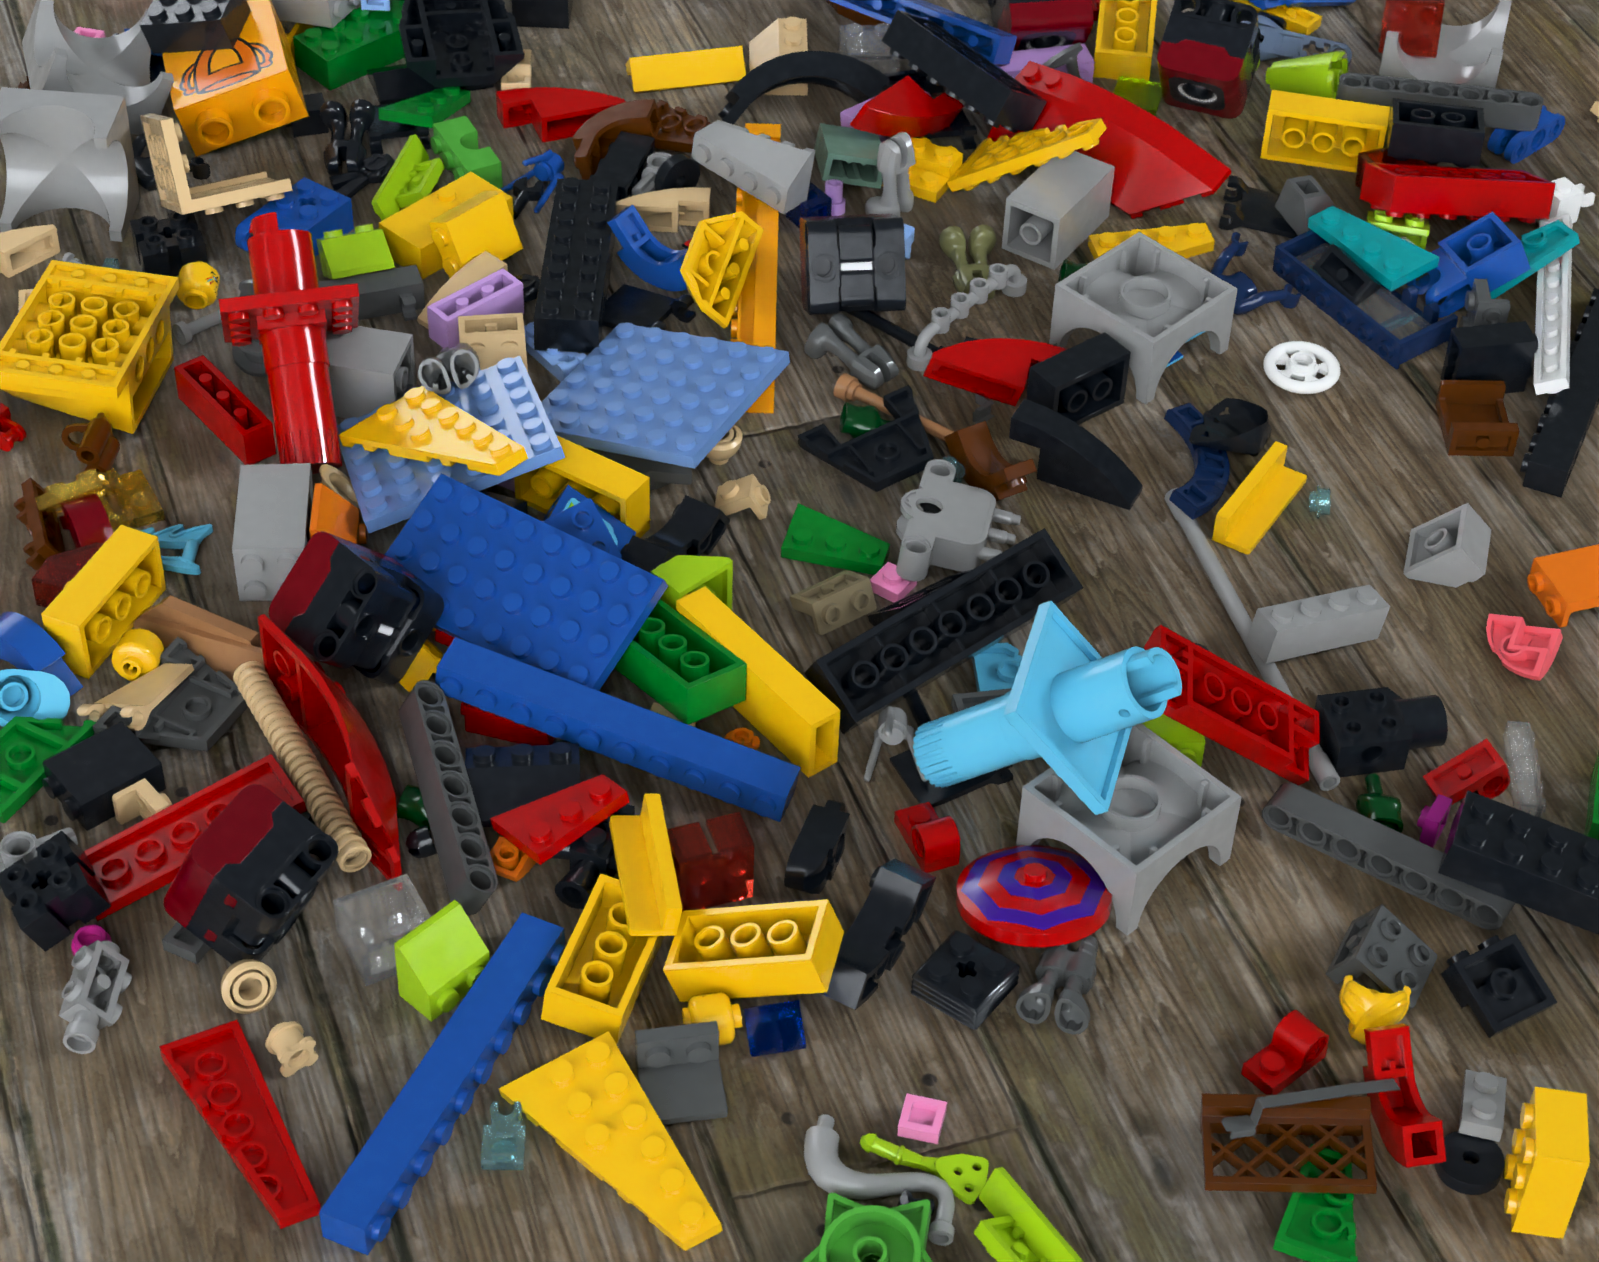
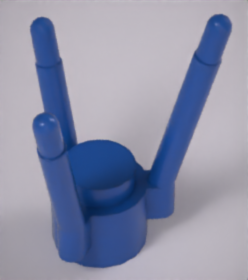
M550 149L541 155L524 160L522 162L523 166L535 164L534 168L500 189L505 193L512 190L514 182L523 177H527V180L536 176L541 181H551L534 208L535 213H539L557 185V179H564V176L561 174L564 170L563 159Z

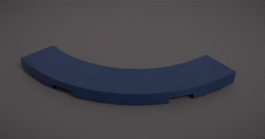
M1187 403L1168 409L1164 419L1183 438L1191 452L1194 463L1193 477L1180 488L1173 490L1169 500L1193 520L1210 511L1218 503L1228 483L1230 465L1226 451L1198 446L1189 442L1193 428L1204 424V417L1192 404ZM1205 431V435H1201V436L1209 437L1207 431Z

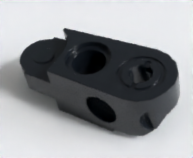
M827 800L825 807L813 804L790 853L785 871V887L810 894H819L824 889L827 880H832L844 851L846 828L850 816L849 813H845L844 803Z

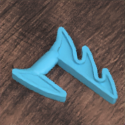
M183 524L174 525L155 532L153 527L140 530L157 536L161 549H183L181 557L161 556L163 570L190 575L201 574L200 566L195 564V559L202 540L213 532L212 524L195 526L185 530Z

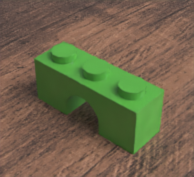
M466 115L433 124L434 136L430 138L432 150L435 154H439L446 170H450L453 173L455 180L469 172H473L495 187H503L501 161L490 147L478 148V131Z

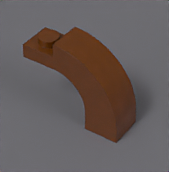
M655 99L634 100L612 106L591 117L577 130L572 138L576 149L574 164L579 169L582 180H589L591 175H595L600 159L605 158L610 143L615 142L621 131L656 139L662 125V120Z
M986 421L957 430L944 437L958 471L969 486L987 490L995 497L996 501L1028 490L1025 484L1027 483L1026 476L1037 471L1033 459L1031 458L1015 465L1008 463L997 450Z

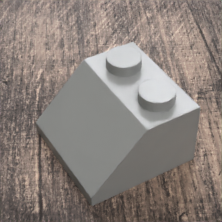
M1469 503L1411 529L1403 574L1408 579L1455 588L1468 582L1477 581L1486 572L1492 530Z

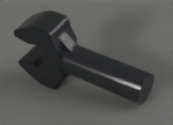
M527 177L520 178L514 182L513 195L516 196L513 202L514 219L518 218L528 201H539L543 195L541 180H538L535 186L530 188L527 187Z

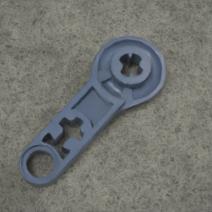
M1258 15V32L1260 33V38L1264 39L1262 43L1259 41L1260 62L1273 58L1286 60L1307 56V52L1303 49L1309 48L1310 44H1314L1315 49L1324 52V46L1329 47L1326 53L1335 50L1345 51L1348 66L1350 65L1352 52L1346 44L1286 31L1270 18ZM1242 21V23H1247V24H1250V23H1251V22H1249V21Z

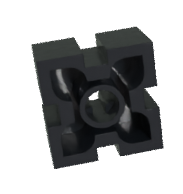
M173 211L172 213H167L168 218L157 220L155 216H144L140 219L130 220L134 250L142 272L176 277L179 275L180 269L190 262L202 261L208 264L206 245L201 231L198 230L194 213L181 215Z
M60 831L37 847V857L28 863L21 858L0 873V886L5 897L14 904L11 910L20 929L45 952L72 934L69 928L70 925L79 919L86 924L111 907L101 884L93 878L96 873L86 853L63 831Z

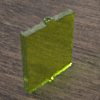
M1119 76L1113 92L1156 116L1162 99L1160 83L1147 81L1144 78L1136 79Z

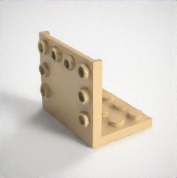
M154 113L140 115L161 206L181 215L205 210V214L209 215L223 212V206L235 203L236 208L247 207L255 204L254 199L260 198L266 199V201L285 198L284 192L293 191L290 178L281 180L268 178L266 171L189 187L186 173L190 172V167L186 154H181L178 142L183 141L179 123H174L171 117Z

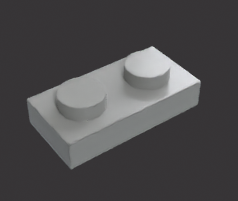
M1465 1071L1458 1133L1500 1142L1504 1127L1507 1078L1498 1077L1488 1072Z

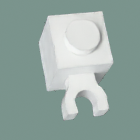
M1566 177L1551 181L1556 183L1549 218L1570 214L1572 223H1575L1578 219L1580 207H1588L1594 204L1596 195L1593 192L1584 194L1585 186L1582 183L1575 185Z

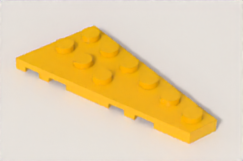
M1102 118L1077 122L1070 128H1067L1065 124L1059 125L1052 132L1048 128L1020 132L1010 139L1008 135H1003L995 142L991 138L984 139L946 183L951 192L961 189L969 191L984 181L993 183L1004 174L1011 173V175H1016L1033 164L1035 167H1039L1047 163L1051 158L1058 156L1059 159H1063L1077 149L1089 150L1100 142L1099 137L1107 128Z
M424 386L408 390L400 399L391 404L381 406L376 413L338 435L342 445L352 448L356 443L361 444L366 451L374 452L376 449L382 448L387 449L390 455L424 462H429L432 458L440 459L441 464L444 466L452 467L455 463L466 464L468 470L497 476L504 474L528 459L523 446L434 392L427 390Z
M609 1031L499 1088L502 1098L511 1105L514 1104L525 1113L528 1120L537 1127L540 1126L555 1139L559 1146L601 1181L604 1180L613 1187L622 1199L628 1204L632 1203L648 1217V1220L684 1251L723 1231L718 1217Z

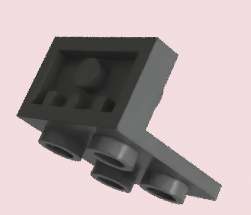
M1381 904L1351 922L1326 975L1336 984L1344 981L1343 979L1347 975L1358 978L1365 973L1386 993L1390 994L1403 990L1404 985L1408 986L1411 989L1408 1009L1410 1010L1415 1007L1436 962L1437 954Z
M717 1021L635 1030V1062L638 1081L663 1125L727 1117L728 1107L719 1064V1031Z

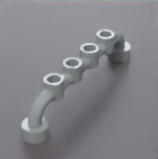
M994 263L989 267L987 280L984 278H974L970 281L968 294L963 292L952 294L949 309L945 307L934 308L931 312V323L920 332L915 346L907 350V366L914 371H924L933 354L931 349L927 347L930 340L936 334L947 333L950 329V323L955 319L968 317L969 309L975 304L986 303L988 294L994 289L1002 290L1009 297L1023 296L1026 293L1027 278L1021 274L1019 267L1015 264L1004 265Z

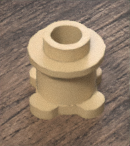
M295 1021L282 1022L274 1026L269 1032L265 1044L269 1053L277 1055V1059L282 1063L279 1070L284 1077L295 1074L296 1071L305 1066L313 1065L318 1059V1054L314 1051L315 1040L311 1036L304 1037L302 1026Z

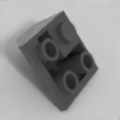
M1312 175L1287 179L1275 204V208L1298 236L1311 230L1308 228L1309 217L1330 206L1337 207Z

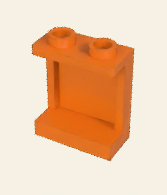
M1599 544L1533 559L1530 574L1527 577L1528 587L1537 596L1548 616L1553 618L1559 628L1568 625L1571 613L1599 607Z

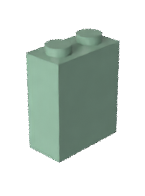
M820 123L814 150L822 181L836 179L842 181L843 184L881 189L882 175L877 170V156L881 143L879 135L850 127Z

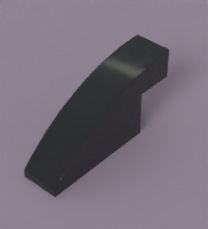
M1027 399L1022 401L1011 417L1009 438L1040 448L1037 471L1038 480L1127 510L1132 508L1142 492L1143 485L1126 464L1089 431L1069 418Z

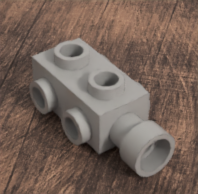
M97 940L88 947L86 945L82 946L76 952L71 962L72 967H74L71 978L61 994L64 1000L58 1016L70 1022L63 1037V1044L68 1050L78 1054L93 1052L98 1041L99 1030L105 1026H112L118 1020L123 1009L117 1003L118 997L127 989L132 979V975L127 972L130 960L121 955L120 947L111 941Z

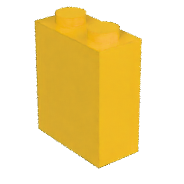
M483 191L428 222L432 231V240L438 247L443 260V269L449 276V279L484 251L503 261L524 249L502 191Z

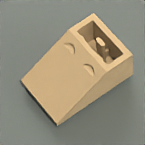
M523 313L458 316L459 344L468 343L477 352L481 370L496 365L504 358L521 356L528 372Z

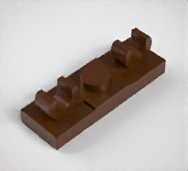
M29 478L21 484L24 497H21L14 503V507L20 511L16 515L17 519L26 525L27 530L33 537V541L23 548L24 552L30 556L26 563L34 570H39L48 561L59 570L68 561L54 499L37 482Z

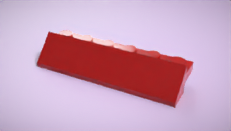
M1162 625L1154 629L1143 649L1148 650L1153 647H1160L1166 650L1174 659L1182 681L1181 695L1167 700L1164 715L1298 786L1309 781V748L1320 744L1319 712Z

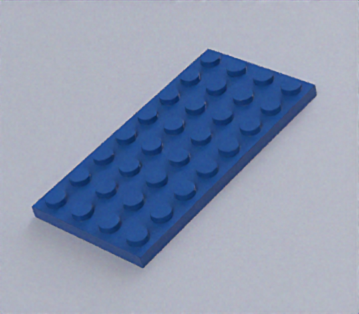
M442 473L385 553L386 556L396 560L443 598L444 609L434 628L454 638H460L598 691L668 588L664 579Z

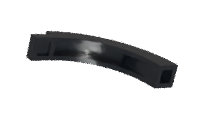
M826 51L789 53L764 62L740 79L724 97L729 102L718 116L722 118L721 121L734 125L747 107L758 97L778 87L798 83L830 87L861 103L877 96L890 79L872 66L839 53Z

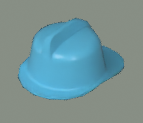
M23 669L0 670V726L4 727L15 716L33 717L38 720L46 718L63 720L67 715L70 707V694L64 682L58 677L42 671Z

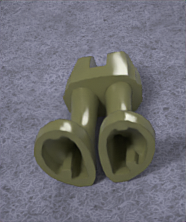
M979 225L972 230L969 236L968 249L974 264H968L966 238L960 227L949 226L940 233V248L947 257L953 260L957 271L952 277L953 285L957 292L968 294L970 281L974 278L988 279L990 266H988L987 255L993 250L997 241L992 227ZM995 289L988 294V299L994 297Z

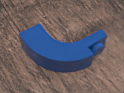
M634 205L626 207L607 222L622 246L616 253L634 274L643 281L663 290L683 291L687 289L680 273V268L688 248L673 250L660 243L652 235Z
M4 612L0 615V660L11 663L17 669L42 671L55 675L64 682L70 697L83 688L82 684L62 659L66 653L42 627L17 612Z

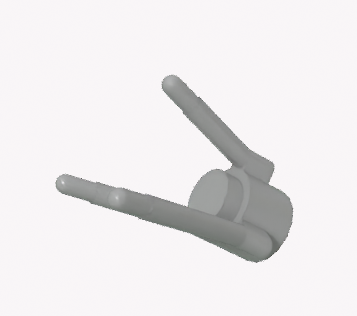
M888 706L879 714L878 729L874 732V742L864 774L866 782L871 780L883 742L888 745H897L906 739L915 764L917 762L916 758H914L915 752L913 749L914 727L907 725V715L902 709ZM916 764L921 780L923 782H926L927 780L924 778V774H921L920 768Z

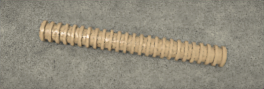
M257 661L243 663L235 670L233 681L250 708L251 713L254 715L255 720L258 722L259 727L262 729L276 757L280 760V764L288 775L289 780L304 800L307 811L315 825L336 841L338 855L335 860L338 862V866L342 871L348 873L361 870L371 859L370 848L362 838V834L357 829L352 817L348 814V810L344 807L342 800L339 798L334 786L330 783L324 769L321 767L316 755L312 752L311 747L290 714L281 695L273 685L264 666Z

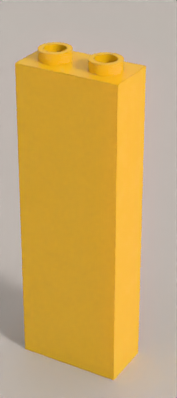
M706 586L676 600L677 612L747 664L746 700L733 705V707L794 765L801 767V771L808 778L837 763L840 709Z

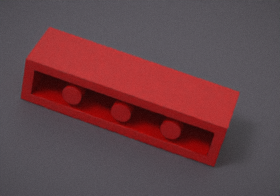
M204 355L174 367L178 398L245 465H253L276 454L273 423Z

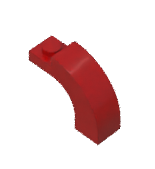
M1401 1023L1364 1029L1368 1066H1362L1364 1082L1394 1078L1400 1090L1367 1094V1097H1370L1373 1119L1388 1152L1399 1164L1406 1168L1446 1162L1443 1122L1428 1112L1417 1089L1409 1026Z

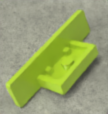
M416 134L408 138L371 202L375 213L382 221L399 212L401 208L408 207L428 196L439 182V177L445 168L440 157L429 160V155Z
M1004 1167L995 1168L979 1194L980 1201L995 1218L981 1220L974 1231L975 1236L985 1246L988 1254L997 1262H1084Z

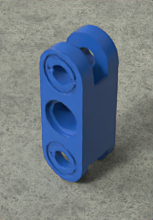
M1543 105L1538 127L1535 130L1518 131L1496 128L1489 138L1487 148L1497 155L1504 152L1505 160L1513 164L1518 163L1554 141L1564 128L1565 116L1559 113L1553 114Z

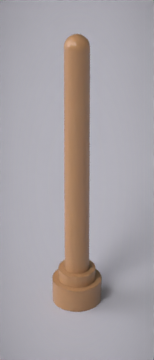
M843 373L839 377L834 387L833 394L835 397L845 402L858 400L892 416L884 407L883 397L862 388L858 378L847 373ZM919 415L925 432L946 442L944 437L954 432Z

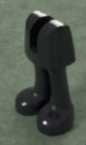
M363 99L355 100L351 104L349 113L351 124L350 140H344L348 127L347 112L339 102L327 101L321 106L319 116L323 124L331 130V142L325 147L324 162L328 174L331 176L340 175L342 172V161L347 162L348 173L359 171V167L363 164V159L367 157V151L362 145L364 132L375 120V107L372 103Z

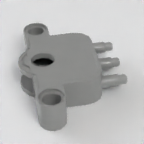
M942 459L930 460L925 466L919 489L905 493L901 499L900 511L903 515L897 520L896 533L902 541L896 572L901 578L915 582L925 579L930 565L961 572L975 569L980 566L982 560L988 561L1002 553L1001 550L986 547L987 541L1000 544H1015L1016 535L1004 530L991 528L992 521L1018 526L1020 525L1021 516L1010 511L995 508L996 499L987 490L954 482L956 468L949 461Z

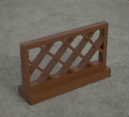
M1202 1093L1200 1133H1202L1205 1190L1376 1194L1377 1180L1370 1124V1097L1345 1096L1265 1108L1255 1128V1134H1273L1278 1138L1276 1141L1266 1147L1253 1136L1235 1138L1224 1147L1211 1137V1133L1231 1134V1132H1226L1221 1124V1120L1234 1116H1250L1256 1098L1270 1095ZM1297 1135H1316L1320 1140L1308 1148L1295 1137ZM1362 1136V1141L1351 1149L1340 1141L1338 1137ZM1243 1144H1246L1258 1154L1249 1163H1245L1233 1153ZM1286 1144L1301 1155L1290 1165L1275 1154ZM1328 1145L1343 1156L1334 1165H1331L1318 1155ZM1225 1160L1238 1171L1233 1176H1214L1213 1168ZM1265 1161H1268L1281 1172L1275 1177H1263L1256 1169ZM1310 1161L1324 1173L1318 1178H1306L1298 1170ZM1352 1162L1365 1172L1366 1179H1349L1340 1171Z

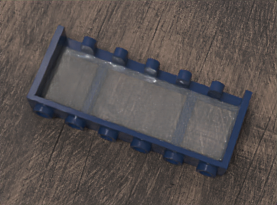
M1312 230L1275 247L1273 271L1396 370L1399 369L1400 364L1447 341L1449 342L1451 329L1457 326L1458 316L1455 314L1438 321L1440 308L1436 302L1425 305L1423 311L1417 308L1418 290L1414 285L1403 289L1402 295L1395 290L1390 291L1382 285L1378 291L1356 306L1312 268L1331 246Z

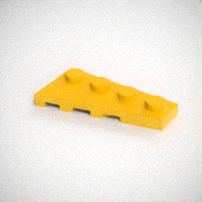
M1206 223L1133 229L1131 231L1113 233L1104 232L1089 235L1088 247L1094 260L1138 232L1184 258L1213 251L1215 243Z

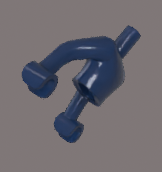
M1234 232L1228 246L1219 254L1210 270V273L1238 288L1234 314H1246L1261 305L1280 301L1281 305L1286 308H1295L1298 305L1301 293L1291 294L1293 289L1291 284H1286L1283 290L1258 293L1254 282L1245 273L1239 271L1232 275H1223L1233 256H1243L1249 243L1248 241L1238 242L1241 234Z

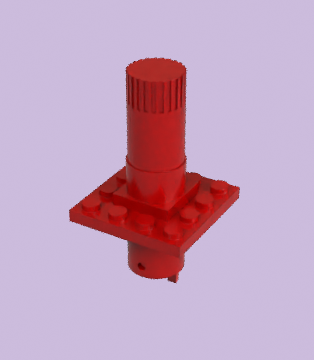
M276 212L262 214L251 220L249 233H252L253 236L247 240L254 295L219 299L225 343L232 342V346H246L252 344V340L259 339V345H262L280 464L311 463L312 474L320 473V466L324 464L340 468L342 467V458L329 373L330 361L326 337L327 331L332 330V334L340 335L350 333L352 328L358 327V283L319 288L312 234L309 231L299 229L279 230Z

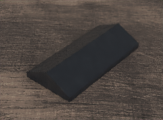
M406 64L367 70V75L380 105L393 104L439 89L409 69ZM494 84L459 87L462 90L475 91L493 88Z

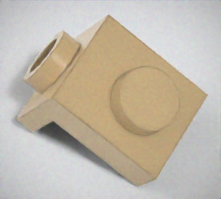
M754 474L737 480H729L718 486L714 507L720 509L726 516L751 508L757 518L762 520L767 517L771 498L766 486L761 485Z
M145 778L112 796L116 820L121 825L140 815L143 819H146L172 805L168 796L165 793L159 794Z

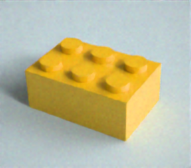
M1535 1087L1530 1103L1522 1104L1520 1114L1521 1129H1514L1512 1154H1506L1504 1179L1511 1181V1188L1506 1190L1504 1211L1506 1214H1511L1512 1232L1563 1239L1590 1164L1587 1094Z

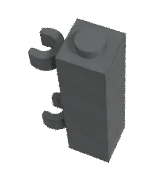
M416 265L318 282L319 288L358 283V320L402 313L404 320L410 321L418 319L415 310L425 308L424 285Z

